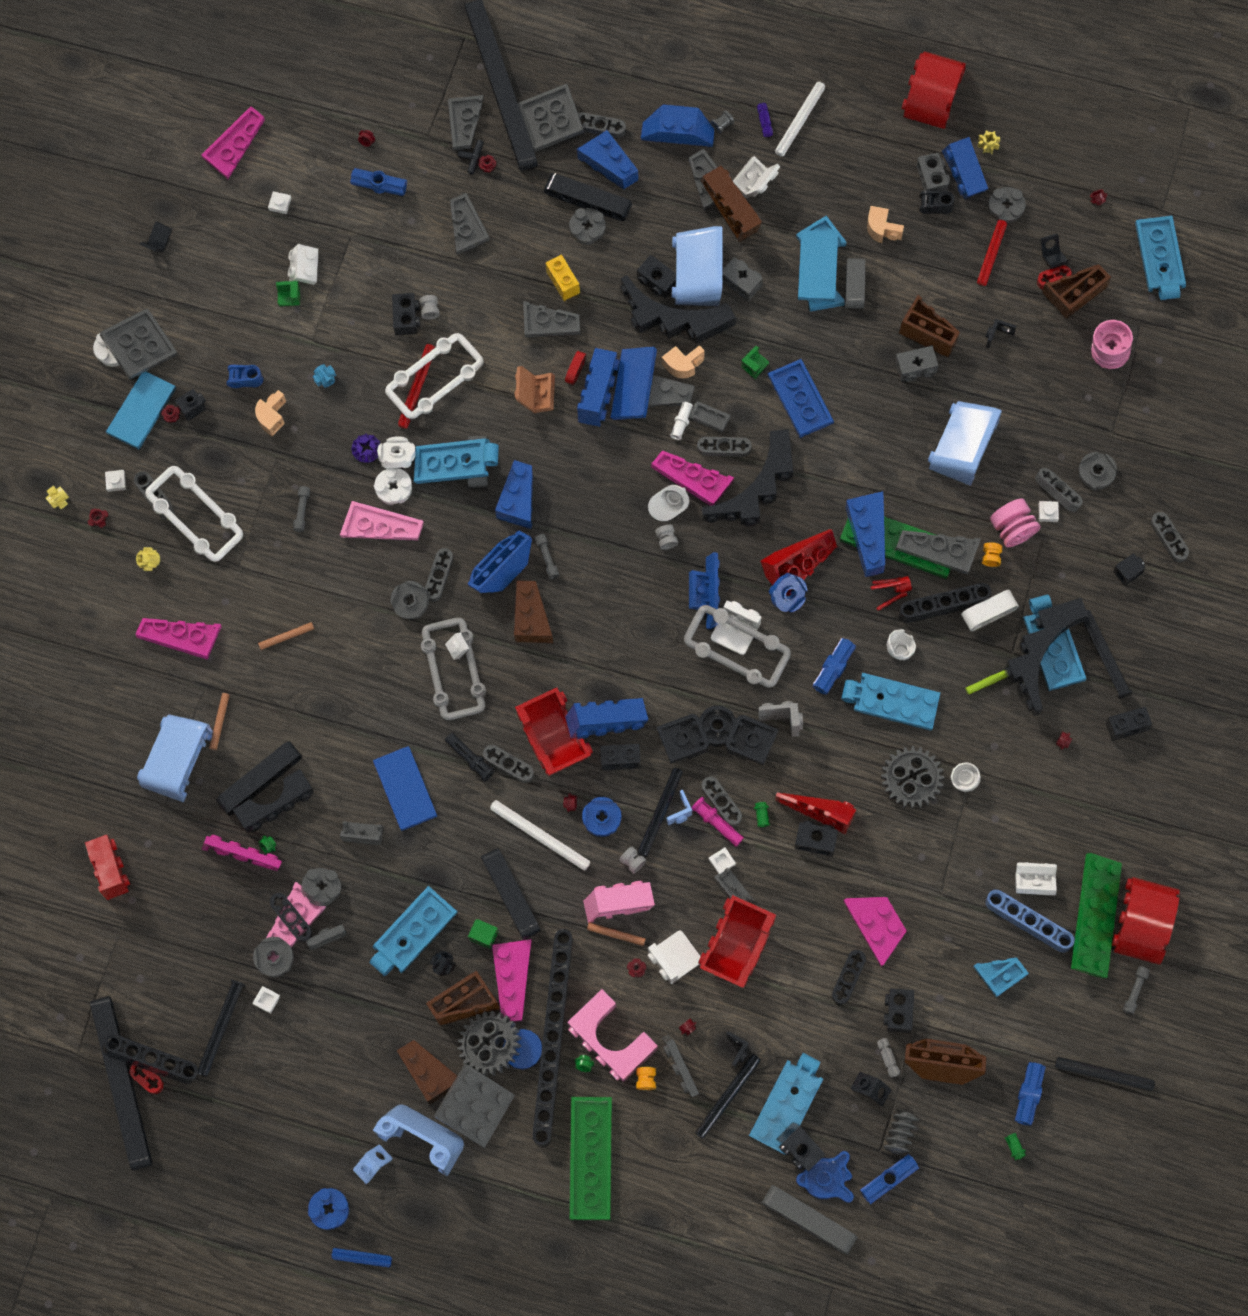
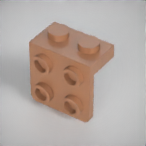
M523 366L517 367L515 375L516 390L514 393L517 402L533 413L553 410L555 375L548 373L535 376Z

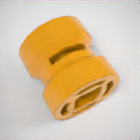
M985 543L983 546L985 555L982 557V564L988 567L1000 566V554L1002 553L1003 546L998 543Z
M636 1068V1075L638 1076L636 1089L655 1090L656 1082L654 1081V1076L656 1075V1068Z

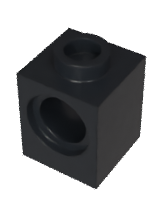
M1133 553L1117 564L1113 573L1126 586L1142 575L1146 567L1144 561Z

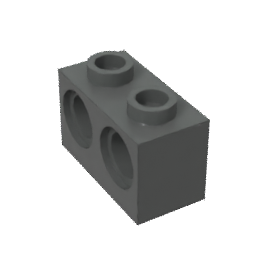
M939 152L918 157L916 167L924 191H947L948 185H950V178L948 174H945V162L943 158H940ZM933 181H939L940 184H935Z

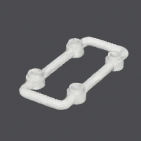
M455 333L449 338H440L437 341L436 348L406 371L396 372L394 380L386 386L385 393L407 418L415 419L421 414H429L433 409V404L461 382L473 380L475 372L484 363L483 358L462 334ZM459 341L476 362L473 365H464L461 368L460 375L432 397L420 399L418 407L411 412L393 390L396 387L406 386L410 376L437 355L449 353L451 345Z
M171 466L146 489V497L153 504L154 512L160 515L164 514L194 544V551L197 554H204L209 560L214 562L219 561L243 538V531L236 524L235 516L231 513H225L195 484L193 474L184 473L179 467ZM173 473L180 478V485L184 489H191L220 518V524L223 528L231 529L236 534L216 554L209 549V543L206 539H199L168 509L169 504L165 499H158L153 494Z

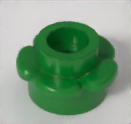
M262 836L263 839L258 843L263 852L266 854L275 852L276 843L273 838Z
M580 1055L575 1059V1068L579 1071L589 1072L592 1066H594L590 1056Z

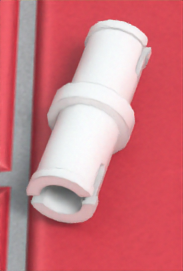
M682 402L679 414L674 419L675 424L670 434L671 438L675 440L682 439L684 429L689 424V415L694 407L691 403Z

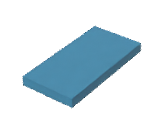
M801 230L798 300L835 302L838 232Z
M146 371L142 373L106 433L134 448L140 449L161 415L162 410L176 390V386Z

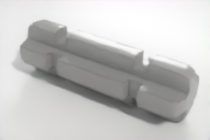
M888 1039L878 1040L877 1044L879 1050H882L881 1055L885 1066L888 1067L889 1076H898L900 1071L898 1066H896L892 1049L889 1048Z

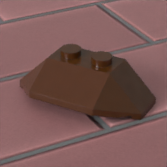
M923 1039L913 1044H906L904 1062L922 1079L963 1085L984 1075L986 1072V1056L980 1055L968 1045L932 1039Z

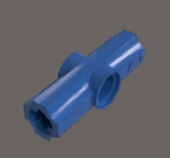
M354 168L351 174L350 183L352 185L373 189L375 193L387 192L404 196L407 189V180L385 175L382 171L370 172Z
M842 638L832 655L830 654L824 662L822 671L813 684V688L819 693L827 695L836 679H839L847 666L846 663L856 648V645L848 639Z
M1028 1063L1024 1083L1021 1085L1018 1096L1019 1104L1015 1122L1022 1125H1032L1036 1106L1039 1104L1042 1093L1041 1085L1046 1066L1038 1063Z
M908 1154L860 1189V1192L871 1205L917 1171L919 1167L913 1157ZM887 1174L893 1175L895 1182L887 1184L884 1176Z

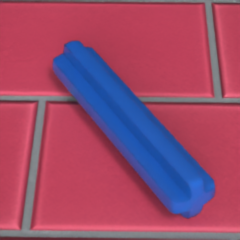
M338 1248L332 1250L333 1260L390 1267L392 1263V1257L387 1255Z

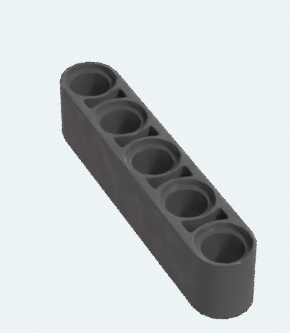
M771 1185L761 1202L767 1208L845 1255L849 1254L858 1238L854 1233L774 1185Z

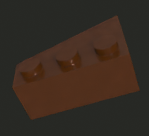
M1098 264L1078 271L1074 275L1064 276L1060 280L1045 283L1042 293L1067 319L1109 286L1111 276Z
M918 295L902 320L899 334L925 347L933 346L935 352L949 357L957 344L960 332L944 317L941 318L934 312L935 309L932 306L926 305L922 301V297Z
M517 581L514 626L515 642L553 643L552 633L536 581Z
M477 971L426 1003L439 1025L473 1017L476 1014L480 1015L484 1011L491 1012L500 1009L496 999Z
M414 1040L397 1050L429 1105L448 1093L457 1077L455 1073Z

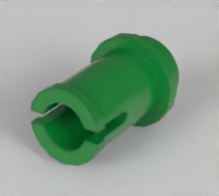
M766 802L755 803L754 810L757 816V827L770 826L767 810L769 806Z
M1016 1133L1004 1138L1012 1153L1011 1158L1014 1157L1016 1161L1026 1156V1150L1022 1148Z

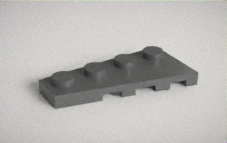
M902 530L896 550L968 575L981 539H967L961 536L948 537L942 534L929 535L923 532Z

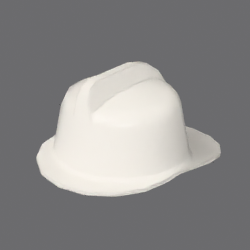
M670 485L655 494L648 504V511L651 516L659 521H668L683 512L689 505V496L686 493L685 487Z

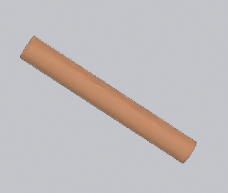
M312 622L258 644L260 649L263 650L311 631L314 627Z
M222 693L209 747L212 750H217L230 696L227 693Z
M590 922L587 927L589 931L644 946L646 938Z

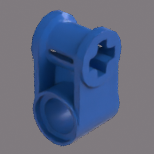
M234 364L228 366L229 380L226 383L228 387H259L263 383L262 373L256 365ZM253 374H257L255 378H250Z

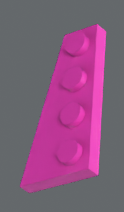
M251 106L201 155L202 158L225 178L229 179L264 123V116Z
M662 451L651 464V468L680 487H685L688 492L710 506L717 503L734 481L732 476L728 475L726 477L719 474L716 470L712 469L710 471L702 468L700 464L686 462L685 459Z
M143 618L135 635L136 638L208 660L222 627L221 624L205 625V623L200 622L191 624L185 621L168 622L167 620Z
M216 835L206 836L201 849L208 851L211 848L218 855L222 856L232 854L239 861L247 862L250 859L253 865L278 871L281 861L275 855H263L259 853V850L248 847V849L240 847L241 844L234 841L224 842L221 837Z
M531 939L492 945L501 1013L504 1017L507 1015L511 1019L510 1021L513 1022L523 1020Z

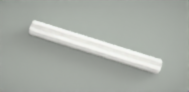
M821 82L815 84L775 150L777 155L781 157L785 155L823 93L825 84Z

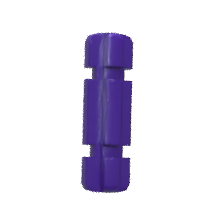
M759 103L757 109L763 129V136L771 137L773 129L767 104Z

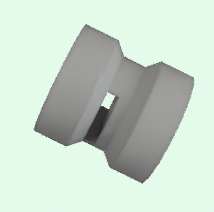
M425 295L421 297L419 301L422 307V318L431 320L439 317L437 296Z
M664 525L655 530L656 536L660 539L659 545L662 550L671 549L678 545V539L674 536L675 530L673 525Z
M633 846L626 850L619 859L621 863L629 867L633 874L639 871L647 861L643 856L637 854V850Z

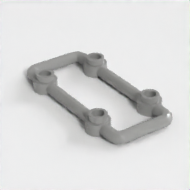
M703 605L698 609L684 636L685 644L694 649L697 656L701 658L709 657L742 674L750 684L759 683L767 688L776 685L791 656L790 649L780 643L777 636H766L728 616V612L725 609H715L709 605ZM705 613L712 615L716 623H727L763 642L766 649L771 651L777 649L783 653L770 680L762 677L759 670H749L712 651L709 644L705 642L697 643L692 640Z
M452 618L425 625L422 629L423 641L421 649L427 655L436 693L433 697V702L439 708L441 717L445 720H454L483 712L485 709L484 697L486 695V688L480 683L471 645L474 637L472 632L468 630L465 620L462 618ZM459 625V633H461L469 647L466 657L473 683L471 695L477 700L478 706L448 713L447 705L449 698L443 692L434 655L437 646L435 641L430 638L429 632Z

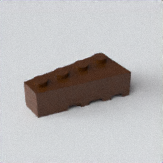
M719 166L702 176V185L738 242L756 233L762 221L742 195L737 185L734 184L729 172L723 169L722 166Z

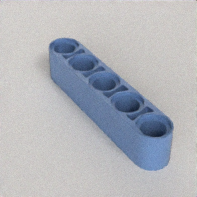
M993 890L988 894L986 906L992 912L1059 952H1068L1073 946L1074 936L1069 931L1000 890ZM998 897L1000 904H993L990 898ZM1007 908H1016L1017 914H1010ZM1031 917L1034 919L1035 924L1028 925L1025 922V918ZM1042 928H1049L1052 931V935L1047 936L1043 934ZM1066 938L1069 941V945H1061L1059 939Z

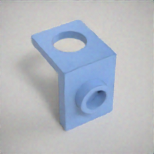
M683 790L680 791V797L686 809L666 818L668 825L675 822L677 824L683 823L687 820V817L692 816V809Z
M378 1145L362 1157L353 1171L367 1184L378 1170L392 1161L393 1158L381 1145ZM376 1152L381 1153L385 1160L379 1159L376 1156Z

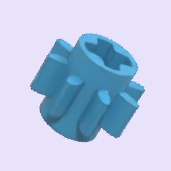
M323 364L314 370L315 375L313 378L318 387L323 385L326 388L335 382L334 377L336 374L331 365L326 367Z

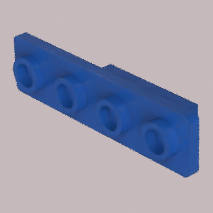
M716 552L706 557V572L694 570L689 572V609L698 610L703 605H709L718 609L720 596L718 595L720 583L718 568L720 562ZM706 613V628L712 629L718 623L714 621L712 615Z

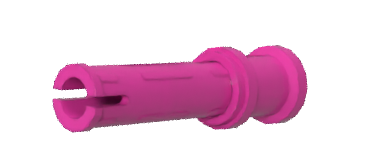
M703 797L692 806L693 812L696 811L705 823H710L735 847L744 839L743 836L717 814V809L711 808L704 801Z

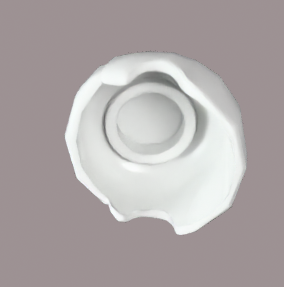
M903 629L894 630L889 635L886 644L888 653L898 660L909 659L914 654L916 648L913 636L907 635Z
M967 762L958 764L951 774L952 784L956 789L963 792L973 791L978 787L981 779L978 768Z

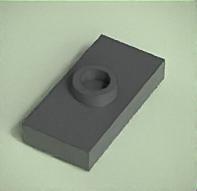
M696 401L689 415L690 420L721 433L724 432L731 418V415L699 401Z
M341 924L332 929L325 928L319 931V935L307 939L306 942L310 950H315L346 936L347 933Z

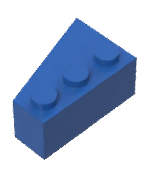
M607 130L577 149L578 160L584 161L593 170L599 171L605 175V178L623 190L638 181V169Z
M970 137L951 143L942 150L958 185V191L960 195H963L964 199L985 192L988 189Z
M514 460L495 509L497 519L528 529H532L533 470L531 465Z

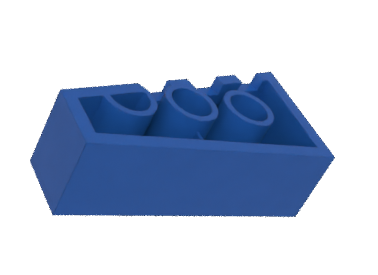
M595 348L589 367L591 374H588L586 377V390H582L581 403H578L577 407L579 423L600 427L601 422L605 421L607 415L605 406L610 403L611 399L609 390L610 387H614L616 377L613 375L615 370L618 371L620 360L617 359V352Z
M883 491L846 500L845 508L865 577L884 573Z
M643 698L620 700L617 704H614L613 701H605L600 705H596V702H588L586 706L582 707L580 703H574L565 716L570 737H577V739H584L594 734L596 736H603L607 732L612 731L614 733H621L625 729L630 728L632 730H639L648 721Z

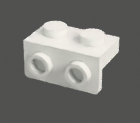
M300 244L296 245L290 250L288 257L290 260L288 270L289 281H300L314 285L317 282L318 249Z
M1028 862L1017 863L1015 873L1016 893L1056 895L1057 865Z

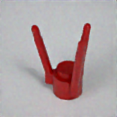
M908 576L872 581V584L879 585L871 586V590L893 586L896 593L899 592L897 596L876 608L878 611L907 596V592L912 590Z

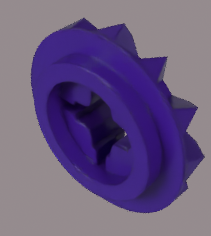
M367 433L362 436L358 435V438L353 440L351 447L353 456L358 461L364 463L376 460L378 458L377 450L380 441L374 435H368ZM367 444H369L371 450L366 449L363 452V447L361 445L366 446Z

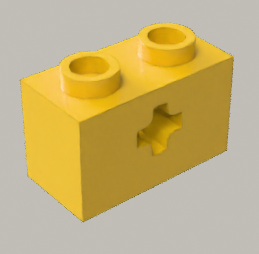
M562 254L545 263L546 272L563 301L580 293L579 283Z

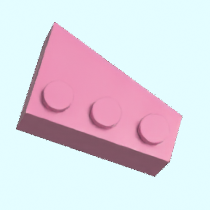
M635 881L631 885L626 886L624 883H619L611 888L599 886L594 888V891L583 901L588 923L594 922L597 917L606 916V919H611L612 915H629L648 911L655 905L650 882L643 883V881Z

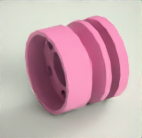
M1107 320L1099 324L1095 329L1091 353L1092 358L1099 366L1107 369H1116L1123 366L1129 360L1133 336L1128 325L1122 321Z
M1017 499L1004 505L990 517L994 528L997 531H1002L1000 538L1004 540L1003 543L1007 548L1025 542L1040 530L1041 526L1037 521L1035 522V516H1027L1031 510L1024 499Z

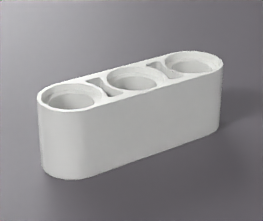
M1006 590L968 608L961 615L970 631H975L1014 612L1019 608V605L1011 591Z

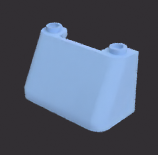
M722 226L676 233V237H672V248H675L676 286L672 287V298H675V305L719 306L722 294Z
M958 401L957 404L953 403L949 411L951 417L935 452L931 451L928 462H930L929 469L971 486L975 477L974 474L979 467L989 440L999 423L1002 410Z
M169 714L167 717H163L161 721V730L144 768L138 773L137 780H139V785L142 788L184 803L187 796L184 790L186 785L188 786L190 783L188 781L202 747L206 746L205 740H211L213 730L209 724Z
M405 1105L395 1106L377 1122L373 1131L378 1138L385 1142L391 1137L401 1138L404 1131L407 1130L434 1145L430 1152V1160L433 1165L439 1168L438 1171L446 1176L449 1175L464 1147V1142L459 1135Z

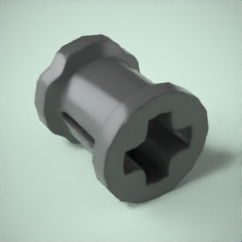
M724 110L721 116L717 119H712L710 123L715 131L721 134L724 128L734 124V119L728 111Z

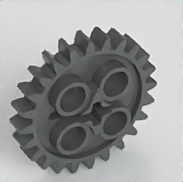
M914 746L911 747V751L904 747L903 753L897 749L896 756L890 754L891 761L885 760L887 767H882L881 770L886 773L881 775V779L886 780L881 784L882 787H887L884 793H891L889 800L896 798V805L903 802V808L910 804V808L913 809L914 804H917L920 809L922 802L928 806V799L935 801L934 794L940 795V790L937 788H943L944 785L939 782L944 780V776L939 775L943 773V768H937L941 762H934L936 756L929 757V750L922 753V747L918 751H915ZM917 761L921 764V767L914 768L911 763ZM924 769H927V770H928L927 772H923V773L919 774V773L922 772V770H924ZM896 770H901L904 773V776L897 777L894 774V772ZM909 775H911L912 777L916 776V779H909ZM928 778L931 781V783L929 785H924L921 782V779ZM911 787L914 790V792L912 794H907L904 791V788Z
M484 1011L483 1017L476 1014L477 1020L474 1021L470 1018L471 1025L464 1024L467 1030L466 1032H460L464 1037L458 1040L462 1046L457 1049L463 1052L459 1057L464 1060L463 1064L469 1065L480 1073L482 1072L484 1076H488L489 1072L495 1076L496 1070L503 1073L502 1067L505 1066L509 1069L508 1062L515 1063L512 1057L513 1055H519L515 1050L516 1048H521L517 1041L522 1038L516 1035L520 1030L515 1027L516 1023L510 1021L511 1019L507 1015L504 1017L501 1012L497 1015L494 1011H491L489 1016ZM495 1026L494 1031L488 1034L489 1029ZM479 1039L478 1045L473 1047L475 1040ZM506 1041L505 1046L500 1048L501 1042ZM490 1054V1058L484 1061L485 1056Z

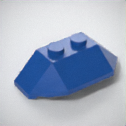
M662 105L643 122L641 140L713 147L715 129L699 108Z
M517 531L515 535L500 541L473 569L470 581L468 582L469 587L479 593L503 591L528 565L532 538L521 531Z

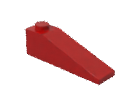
M829 529L778 550L762 559L761 564L765 576L772 586L778 578L786 573L796 575L803 580L807 576H811L814 573V568L820 562L823 563L837 547L833 531ZM791 590L787 591L786 596L790 595Z
M778 792L775 797V801L824 825L834 826L835 829L843 834H846L857 810L854 809L852 804L845 801L842 803L835 800Z

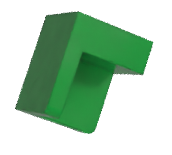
M298 281L276 282L278 306L300 305Z
M755 346L741 361V368L754 379L769 365V361L759 354L758 346Z
M476 919L468 938L476 944L491 949L499 930L493 925Z

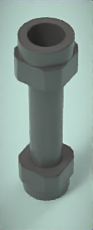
M300 486L298 490L299 505L297 518L293 522V531L304 532L306 525L304 521L306 502L310 498V488Z
M545 534L535 536L537 548H540L547 566L546 572L549 579L559 577L557 565H554L547 547L548 541Z
M1142 966L1138 967L1135 974L1136 981L1129 1000L1125 1001L1123 1012L1134 1015L1137 1008L1136 1001L1144 981L1149 976V969Z

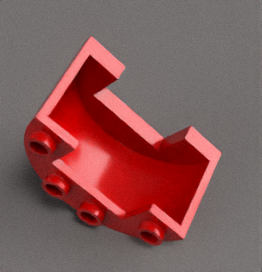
M925 51L923 54L920 53L919 59L916 60L914 65L915 75H911L908 85L911 88L908 98L903 101L902 110H905L903 117L945 129L952 102L966 69V63Z
M557 687L515 707L518 718L522 721L527 739L543 769L545 768L547 776L590 757L591 753H593L590 744L584 742L585 739L570 737L565 717L568 713L565 703L568 701L564 692H559Z
M1135 877L1128 878L1125 890H1128V892H1126L1123 903L1126 904V910L1121 912L1119 923H1122L1121 930L1118 935L1114 934L1112 946H1115L1114 953L1160 965L1166 953L1164 949L1169 944L1179 903L1177 895H1179L1180 890Z
M732 895L731 899L727 898L723 906L725 917L724 919L720 918L717 923L716 929H718L715 937H711L707 947L710 950H707L706 954L702 953L698 964H701V969L744 988L748 982L749 975H752L770 935V928L774 925L776 914Z

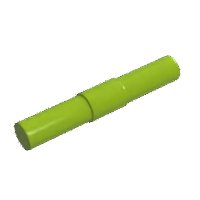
M1005 670L966 687L967 694H972L1006 678Z

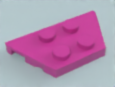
M887 897L844 899L845 906L881 967L884 966L906 933V929Z

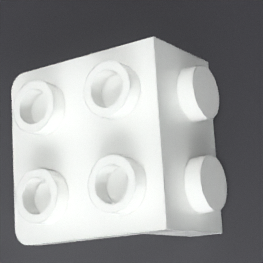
M753 156L733 182L746 199L751 196L755 197L758 193L762 194L767 189V183L778 175L779 172L777 170L780 166L776 164L766 168Z
M726 601L723 609L728 612V616L758 630L761 624V616H759L758 612L752 609L746 610L738 602ZM718 623L711 635L713 642L740 655L746 653L754 638L727 623Z
M677 931L657 946L654 943L648 947V958L654 965H658L661 969L659 973L665 981L669 980L671 984L700 965L698 964L700 955L682 931Z

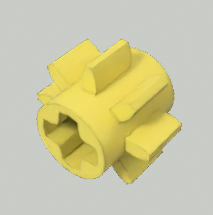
M986 130L984 136L979 135L978 140L980 142H978V148H982L983 153L993 154L994 149H999L1000 137L995 135V131L988 132Z
M52 486L47 490L49 495L46 499L54 509L57 506L63 509L68 505L65 500L69 496L61 486L57 489Z
M144 547L143 551L140 550L138 552L136 562L144 571H152L153 568L159 565L160 556L152 547Z

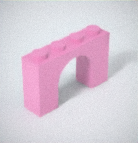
M601 989L567 1022L570 1027L568 1031L575 1038L579 1036L584 1041L582 1043L583 1047L588 1052L593 1051L597 1055L596 1060L603 1067L607 1065L611 1069L609 1073L617 1081L620 1079L624 1083L636 1071V1068H639L658 1050V1046L643 1032L623 1050L610 1051L602 1047L596 1038L597 1027L616 1008V1003Z

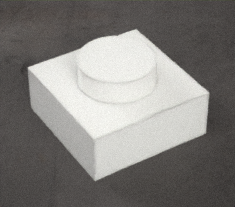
M273 192L268 206L269 211L287 214L291 195Z
M124 470L105 472L106 490L108 492L126 490Z
M1039 501V522H1058V502Z
M461 633L454 634L445 644L454 660L460 659L469 649Z
M726 848L709 857V861L720 875L726 868L730 869L736 865Z
M262 986L253 1005L271 1014L281 996Z

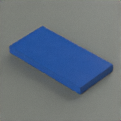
M655 347L622 349L611 412L613 420L646 418L657 354Z
M802 359L768 373V378L799 438L834 423Z
M409 746L373 760L401 831L437 817Z

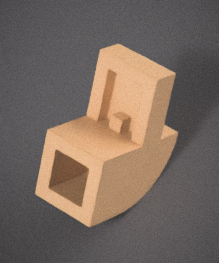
M870 206L867 230L871 238L879 243H882L883 237H887L890 240H902L904 225L887 222L889 209Z
M675 346L662 356V365L671 375L677 378H689L695 375V366H699L704 361V350L701 346H698L685 356Z
M279 390L275 394H271L266 403L260 399L255 408L256 417L261 428L270 436H273L285 424L282 416L277 413L286 403L284 394Z

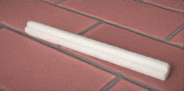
M495 800L490 807L492 811L582 870L585 871L589 867L590 861L499 801Z

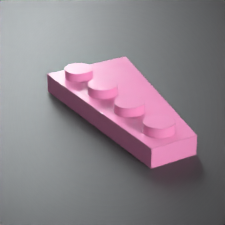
M352 501L340 537L418 540L424 521Z
M295 882L292 892L287 897L309 926L326 908V906H317L310 903V900L302 895L301 885ZM293 912L288 913L286 921L289 923L294 922L297 917L296 914ZM277 916L275 924L266 938L279 937L292 947L297 939L279 916ZM299 924L296 926L300 932L298 936L303 935L306 930H303ZM272 952V955L268 957V960H272V962H275L276 959L279 958V955H276L275 952Z

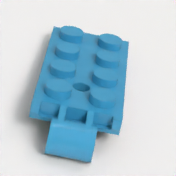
M1173 216L1136 220L1135 226L1148 292L1158 288L1160 300L1180 298V286L1181 289L1185 288L1186 281ZM1164 267L1167 271L1161 272L1160 268Z
M485 438L416 446L414 482L421 484L488 476L486 466L498 465L499 445L490 443V440ZM471 457V460L466 463V459Z
M1048 594L1029 599V606L1033 615L1023 617L1029 634L1039 631L1034 622L1037 612L1052 607ZM1069 629L1049 646L1042 658L1040 668L1048 691L1086 681V676Z
M862 673L861 683L854 680L845 681L841 700L847 703H856L854 711L930 731L933 729L940 692ZM877 694H882L883 700L877 699Z
M428 886L373 945V948L379 952L371 958L369 963L383 976H386L394 966L402 974L458 912ZM406 940V946L401 947L399 945L400 941Z
M802 1053L796 1066L787 1060L749 1135L750 1137L784 1154L779 1148L781 1144L776 1139L792 1122L801 1125L823 1081V1078L814 1076L819 1068L820 1061L805 1053ZM797 1087L799 1090L798 1094L793 1095L791 1088Z

